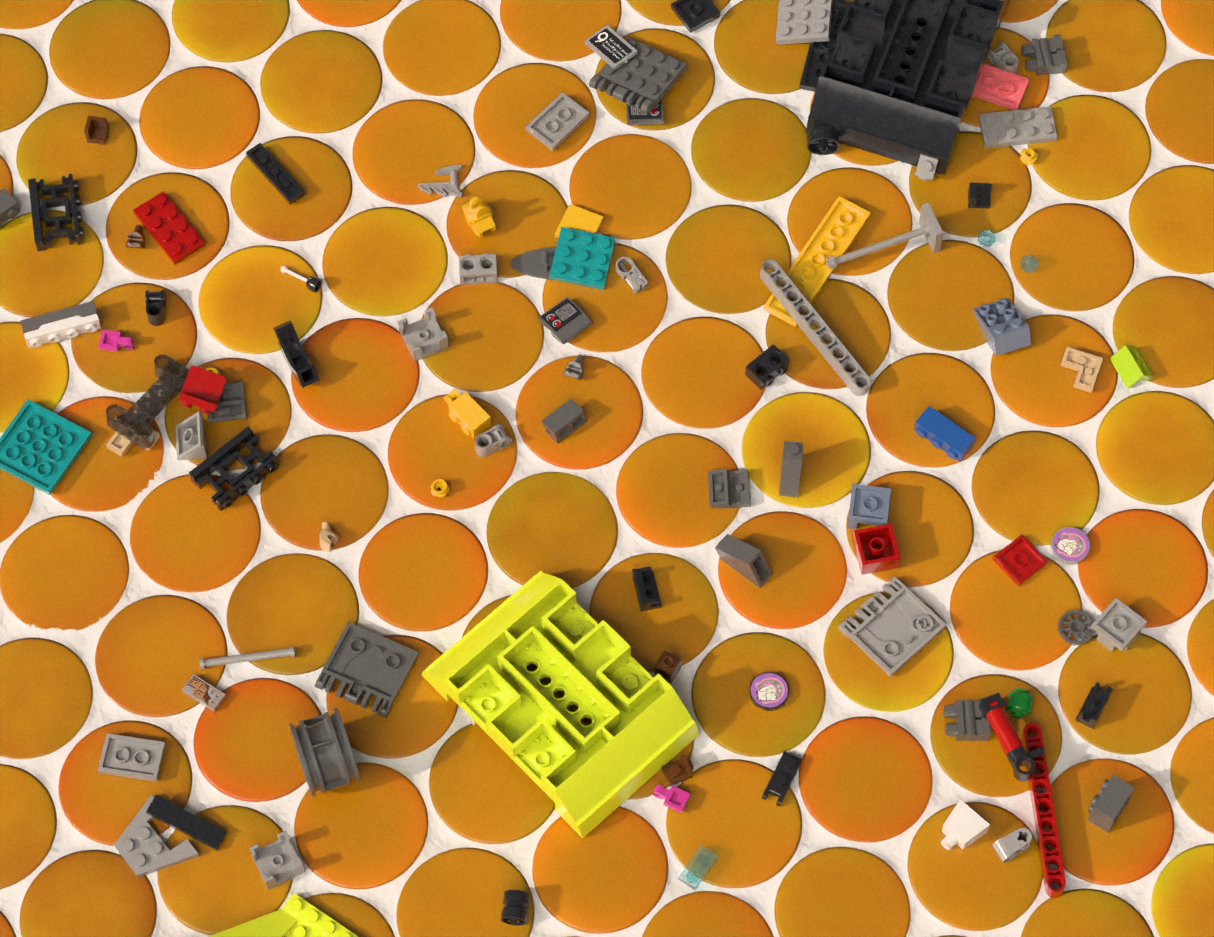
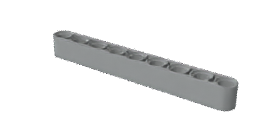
M772 259L765 260L759 273L761 280L850 391L856 396L865 395L871 383L869 376L779 264ZM766 269H770L773 272L769 273L766 271ZM777 283L783 284L784 287L778 286ZM792 297L795 301H791L788 298ZM800 311L805 312L807 315L800 314ZM822 340H827L830 343L826 344ZM834 354L840 355L841 358H836ZM849 368L853 372H847L845 369ZM857 383H862L864 387L858 386Z

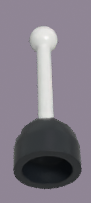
M287 266L281 267L282 273H288L306 282V286L310 291L316 293L321 288V279L313 276L307 279L289 270Z

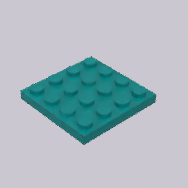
M27 400L0 437V469L51 495L92 437V433Z

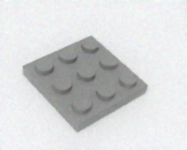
M779 0L776 44L830 41L833 0Z

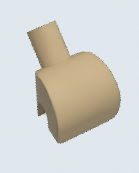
M323 522L321 524L323 530L319 534L321 549L329 552L332 549L330 547L331 543H337L338 535L331 531L329 522Z

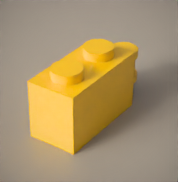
M453 389L444 397L449 406V417L453 422H458L461 425V429L466 435L470 434L475 439L491 426V417L467 392L461 395L457 390Z

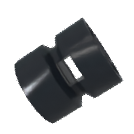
M521 890L505 891L503 905L506 907H503L501 912V921L509 925H526L528 919L526 908L529 907L530 894Z

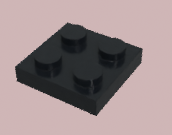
M677 0L671 4V9L690 33L720 17L719 10L711 0Z

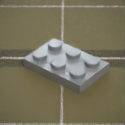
M562 92L526 126V131L550 150L554 151L589 117V112Z
M107 733L98 766V773L157 782L166 744L161 741Z

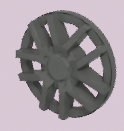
M1071 610L1060 618L1058 632L1066 643L1073 644V646L1082 645L1092 639L1095 631L1092 629L1090 632L1087 628H1090L1094 621L1090 615L1083 611ZM1072 614H1075V620H1072ZM1078 614L1084 616V618L1079 620ZM1067 617L1069 622L1063 621L1064 618ZM1085 621H1090L1089 624L1084 625ZM1061 625L1068 626V628H1061ZM1082 633H1085V634L1088 635L1089 637H1088V638H1085ZM1071 635L1075 636L1074 641L1069 639Z

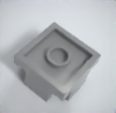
M1115 598L1094 621L1091 629L1098 633L1097 641L1110 651H1113L1115 647L1123 651L1124 649L1127 650L1138 638L1140 631L1147 621Z

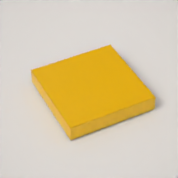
M569 204L555 232V237L559 238L561 227L597 234L604 220L603 216Z

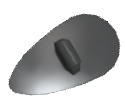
M556 247L525 252L512 259L510 265L513 269L524 275L552 280L549 279Z

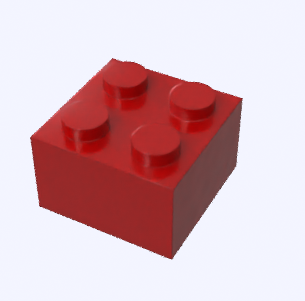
M892 523L854 530L852 541L861 575L899 568L901 557Z

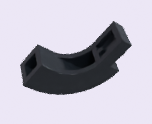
M287 321L274 327L273 329L282 354L299 385L304 388L319 381L315 367L304 352L292 322Z

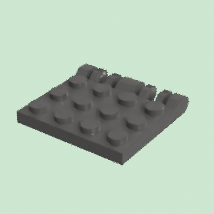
M628 38L626 41L638 51V54L616 70L609 64H606L597 75L590 79L589 87L600 92L605 91L607 88V95L613 96V98L621 102H626L630 106L635 103L636 109H641V111L649 114L685 72L687 64L634 39Z
M348 622L322 669L315 687L323 690L326 686L325 692L330 693L337 680L341 684L336 692V697L341 698L348 685L349 688L345 693L344 700L358 705L364 692L366 694L361 701L360 707L365 709L369 704L371 696L376 697L377 699L372 706L371 712L376 714L379 710L378 715L387 718L393 703L419 656V652Z

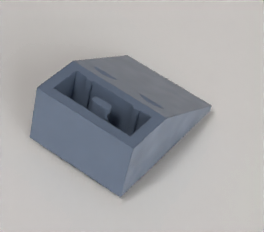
M1008 298L973 309L986 341L996 356L1031 345L1029 326Z

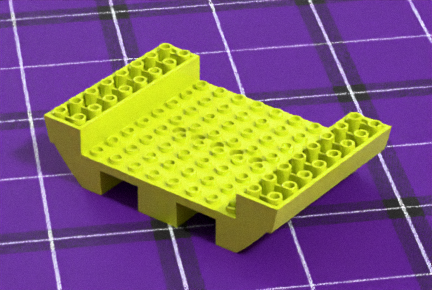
M542 571L532 577L422 672V676L447 702L453 699L555 802V811L582 838L699 735L696 722L690 716L673 687L659 674L653 678L631 656V646L604 620L598 624L577 603L576 592L562 579L545 574ZM535 664L538 668L531 672L527 670V666ZM543 677H548L551 679V682L548 685H543L540 683V680ZM559 690L565 694L560 699L554 697V693ZM570 704H575L578 706V710L570 712L567 710V707ZM583 718H590L592 723L588 726L582 725L581 720Z

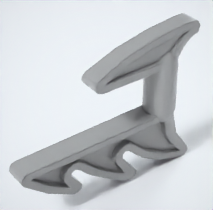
M462 165L447 166L435 171L436 175H450V182L419 183L418 188L429 195H432V191L440 196L447 197V193L443 191L445 190L453 196L462 197V193L458 189V171L462 169Z

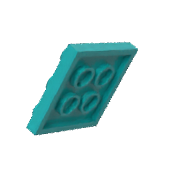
M561 227L549 279L604 290L615 238Z

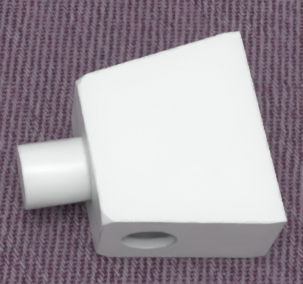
M960 800L943 825L942 832L946 837L941 841V845L947 850H950L955 844L961 849H965L986 834L990 824Z

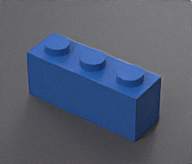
M930 406L915 422L914 430L917 435L929 440L935 448L942 449L953 460L956 459L961 462L974 447L975 437Z

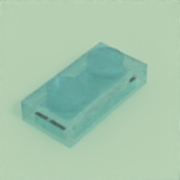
M701 845L678 877V880L696 890L718 859V856Z

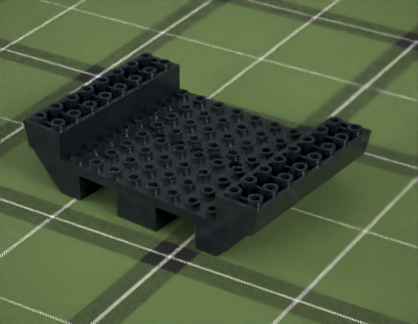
M853 0L852 4H848L837 31L836 45L829 62L825 61L808 116L806 133L816 127H832L840 133L839 141L841 144L916 167L921 153L939 158L936 173L945 175L956 147L959 129L994 35L1001 26L1010 0ZM922 21L925 22L926 25L919 26L917 23ZM919 36L921 39L915 41L911 37ZM912 50L915 54L908 55L906 51ZM905 64L908 65L910 68L904 70L900 66ZM901 79L904 81V83L899 84L896 83L895 80Z

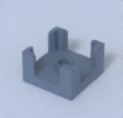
M853 484L847 528L857 529V523L877 526L887 524L891 488Z

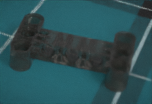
M158 355L154 359L155 375L159 379L128 411L117 404L110 405L106 409L107 425L141 448H150L153 445V428L149 424L182 391L189 371L188 368L167 355Z

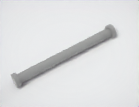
M290 646L287 649L210 659H204L203 657L199 658L200 668L202 670L210 666L287 656L294 658L295 650L294 646Z

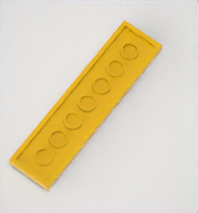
M838 196L786 273L810 304H812L835 270L828 268L826 258H829L831 255L834 258L844 255L871 215V212ZM772 293L763 310L796 327L797 323ZM792 297L788 298L791 301H795Z

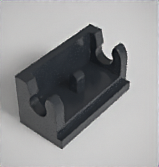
M652 568L632 569V578L640 611L662 608Z
M1098 682L1094 687L1092 686L1075 720L1094 729L1113 688L1107 686L1105 689H1102Z

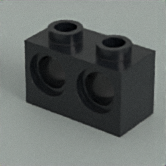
M773 344L746 366L745 375L761 390L765 386H770L777 376H782L787 372L789 358ZM777 361L779 362V364H773L771 362Z

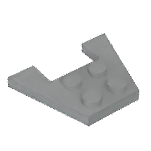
M152 794L114 844L115 849L138 878L199 857L198 852L187 839L170 851L149 825V822L154 819V817L146 814L148 807L154 799Z

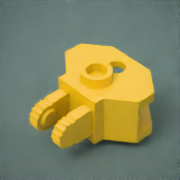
M479 196L473 197L469 203L462 206L468 225L471 226L479 238L488 229L496 230L491 216L493 212L490 206L485 205Z

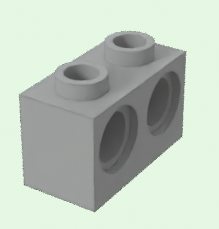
M484 253L482 255L466 254L459 256L460 285L498 283L496 254Z

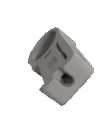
M621 257L617 260L616 273L623 280L625 279L634 294L647 287L648 281L631 258ZM622 262L629 263L632 269L627 271Z

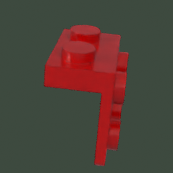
M191 366L178 401H181L182 406L190 409L192 406L198 407L200 412L210 415V412L215 413L226 378L211 371Z

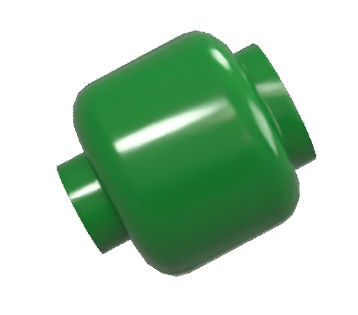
M1016 688L1008 694L1006 710L1015 719H1023L1024 716H1028L1032 712L1033 697L1029 694L1028 690Z

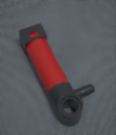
M999 692L981 699L979 709L984 719H988L1013 768L1014 777L1022 782L1029 781L1033 776L1036 766L1033 759L1044 755V749L1040 747L1027 753L1004 709L1005 703ZM1025 766L1029 771H1022L1020 767Z

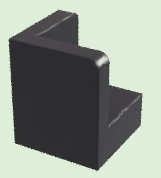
M970 183L968 189V208L989 209L992 184Z

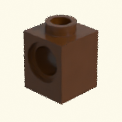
M664 650L654 666V675L659 674L668 683L672 684L681 670L682 659Z

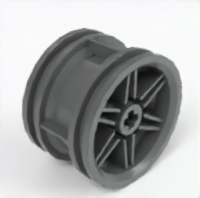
M337 708L333 709L334 714L329 715L328 712H324L323 715L304 721L300 720L297 726H294L293 723L289 724L312 797L316 796V791L320 790L323 794L328 790L343 785H350V780L360 781L354 755Z

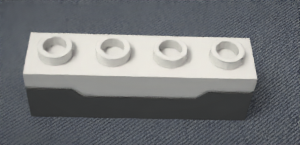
M94 301L20 320L28 348L40 347L42 344L55 343L61 339L74 338L79 334L92 333L101 329Z

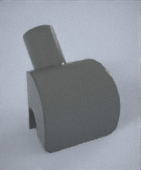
M577 355L574 361L568 363L563 375L581 380L584 371L582 365L584 357Z

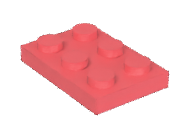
M984 64L972 96L1011 110H1018L1030 79Z

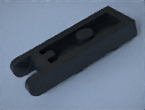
M784 751L762 795V799L766 800L768 794L779 798L776 805L781 806L802 763L801 758Z

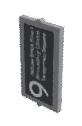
M608 25L598 32H594V35L584 41L591 50L614 70L624 63H628V60L638 54V51Z

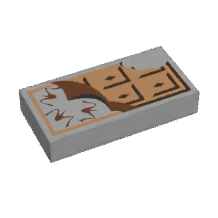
M194 674L182 688L183 693L213 712L216 711L226 698L223 692Z

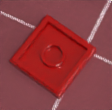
M1023 535L1016 538L993 556L992 559L1018 587L1048 564V561Z

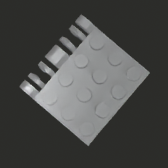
M894 576L888 581V584L882 586L884 592L891 597L890 599L885 598L880 592H875L873 594L874 598L870 597L861 605V609L854 611L856 616L863 622L862 624H859L854 618L849 616L846 618V621L838 625L841 633L850 638L890 677L943 631L947 625ZM927 615L932 618L933 627L930 631L921 632L917 629L916 620L919 616ZM924 618L922 619L923 622H919V624L922 625V628L930 626L929 624H927V620H925Z

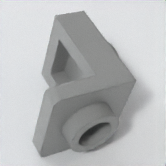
M921 153L915 175L925 181L933 180L936 175L939 158Z

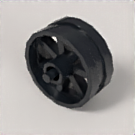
M827 126L813 128L807 133V149L809 152L817 155L833 154L840 149V133L838 130Z

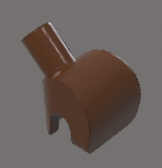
M136 225L135 230L127 235L128 241L125 247L144 249L145 238L141 233L143 229L141 225Z

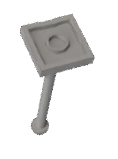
M929 203L921 205L919 219L921 228L835 258L831 255L829 258H826V263L829 269H836L837 264L921 235H925L933 253H937L941 250L943 231Z

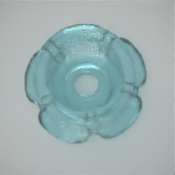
M991 230L979 232L978 242L981 246L990 247L996 241V236L993 235L994 233Z
M1034 255L1024 256L1020 262L1021 268L1026 273L1034 272L1038 265Z

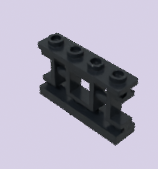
M68 174L69 177L67 178L62 176V184L45 187L43 179H40V182H36L35 178L28 179L34 240L38 252L45 251L46 246L52 248V239L68 237L70 245H73L74 242H77L78 245L82 244L81 238H84L83 226L80 227L79 222H83L81 211H78V206H81L79 195H76L79 185L78 180H74L73 174ZM67 185H70L72 203H69L68 196L59 197V194L68 192ZM40 189H41L42 196L51 195V198H52V199L42 200V206H43V207H40V198H39V190H40ZM65 206L66 216L49 218L48 208ZM71 217L74 219L75 234H73L71 228L62 229V225L72 224ZM42 221H44L46 228L55 226V230L45 231L46 239H44Z
M249 426L189 472L191 481L198 485L200 489L209 484L216 492L211 499L220 511L230 507L235 499L239 496H244L249 488L259 484L263 477L273 473L279 466L278 457L273 455L271 451L264 456L257 451L255 446L259 444V438L254 435ZM247 447L251 453L243 458L239 452ZM257 459L262 465L254 470L250 463ZM238 460L246 470L233 480L225 470ZM217 470L221 477L213 481L209 475ZM227 482L232 488L224 494L220 487Z

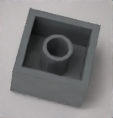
M1115 775L1112 776L1110 781L1106 779L1100 793L1094 797L1090 804L1088 821L1109 833L1130 801L1135 787Z

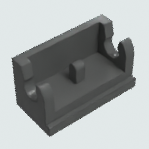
M571 399L542 420V424L547 428L545 430L546 433L557 444L587 422L584 410Z

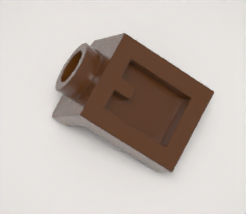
M684 754L680 755L679 760L662 766V772L670 787L692 778L694 767L689 758L686 759Z

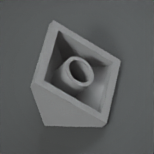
M198 411L175 426L177 460L179 461L207 458L205 422L202 412Z

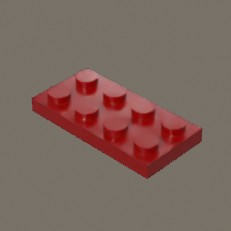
M164 191L133 210L134 215L174 265L205 246L203 239Z

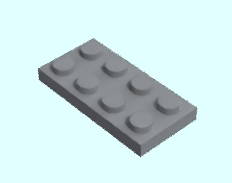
M1051 106L979 114L978 117L984 149L1057 141Z

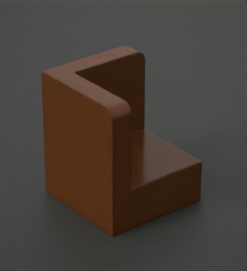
M88 116L84 130L87 143L106 144L109 132L106 118Z

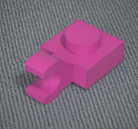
M102 330L98 347L100 350L118 352L119 347L125 350H133L134 342H132L131 337H122L121 332Z
M656 785L653 796L665 799L664 806L682 814L690 793L673 785L670 790Z

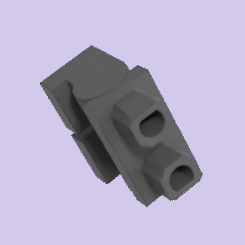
M1060 34L1053 35V38L1049 39L1035 38L1032 39L1031 44L1022 45V56H1031L1032 58L1025 60L1026 72L1035 71L1036 76L1065 73L1067 59Z
M981 699L979 701L956 700L955 704L944 706V718H954L955 723L945 724L946 736L956 737V741L989 740L991 735L990 723L987 718L984 719L979 709Z

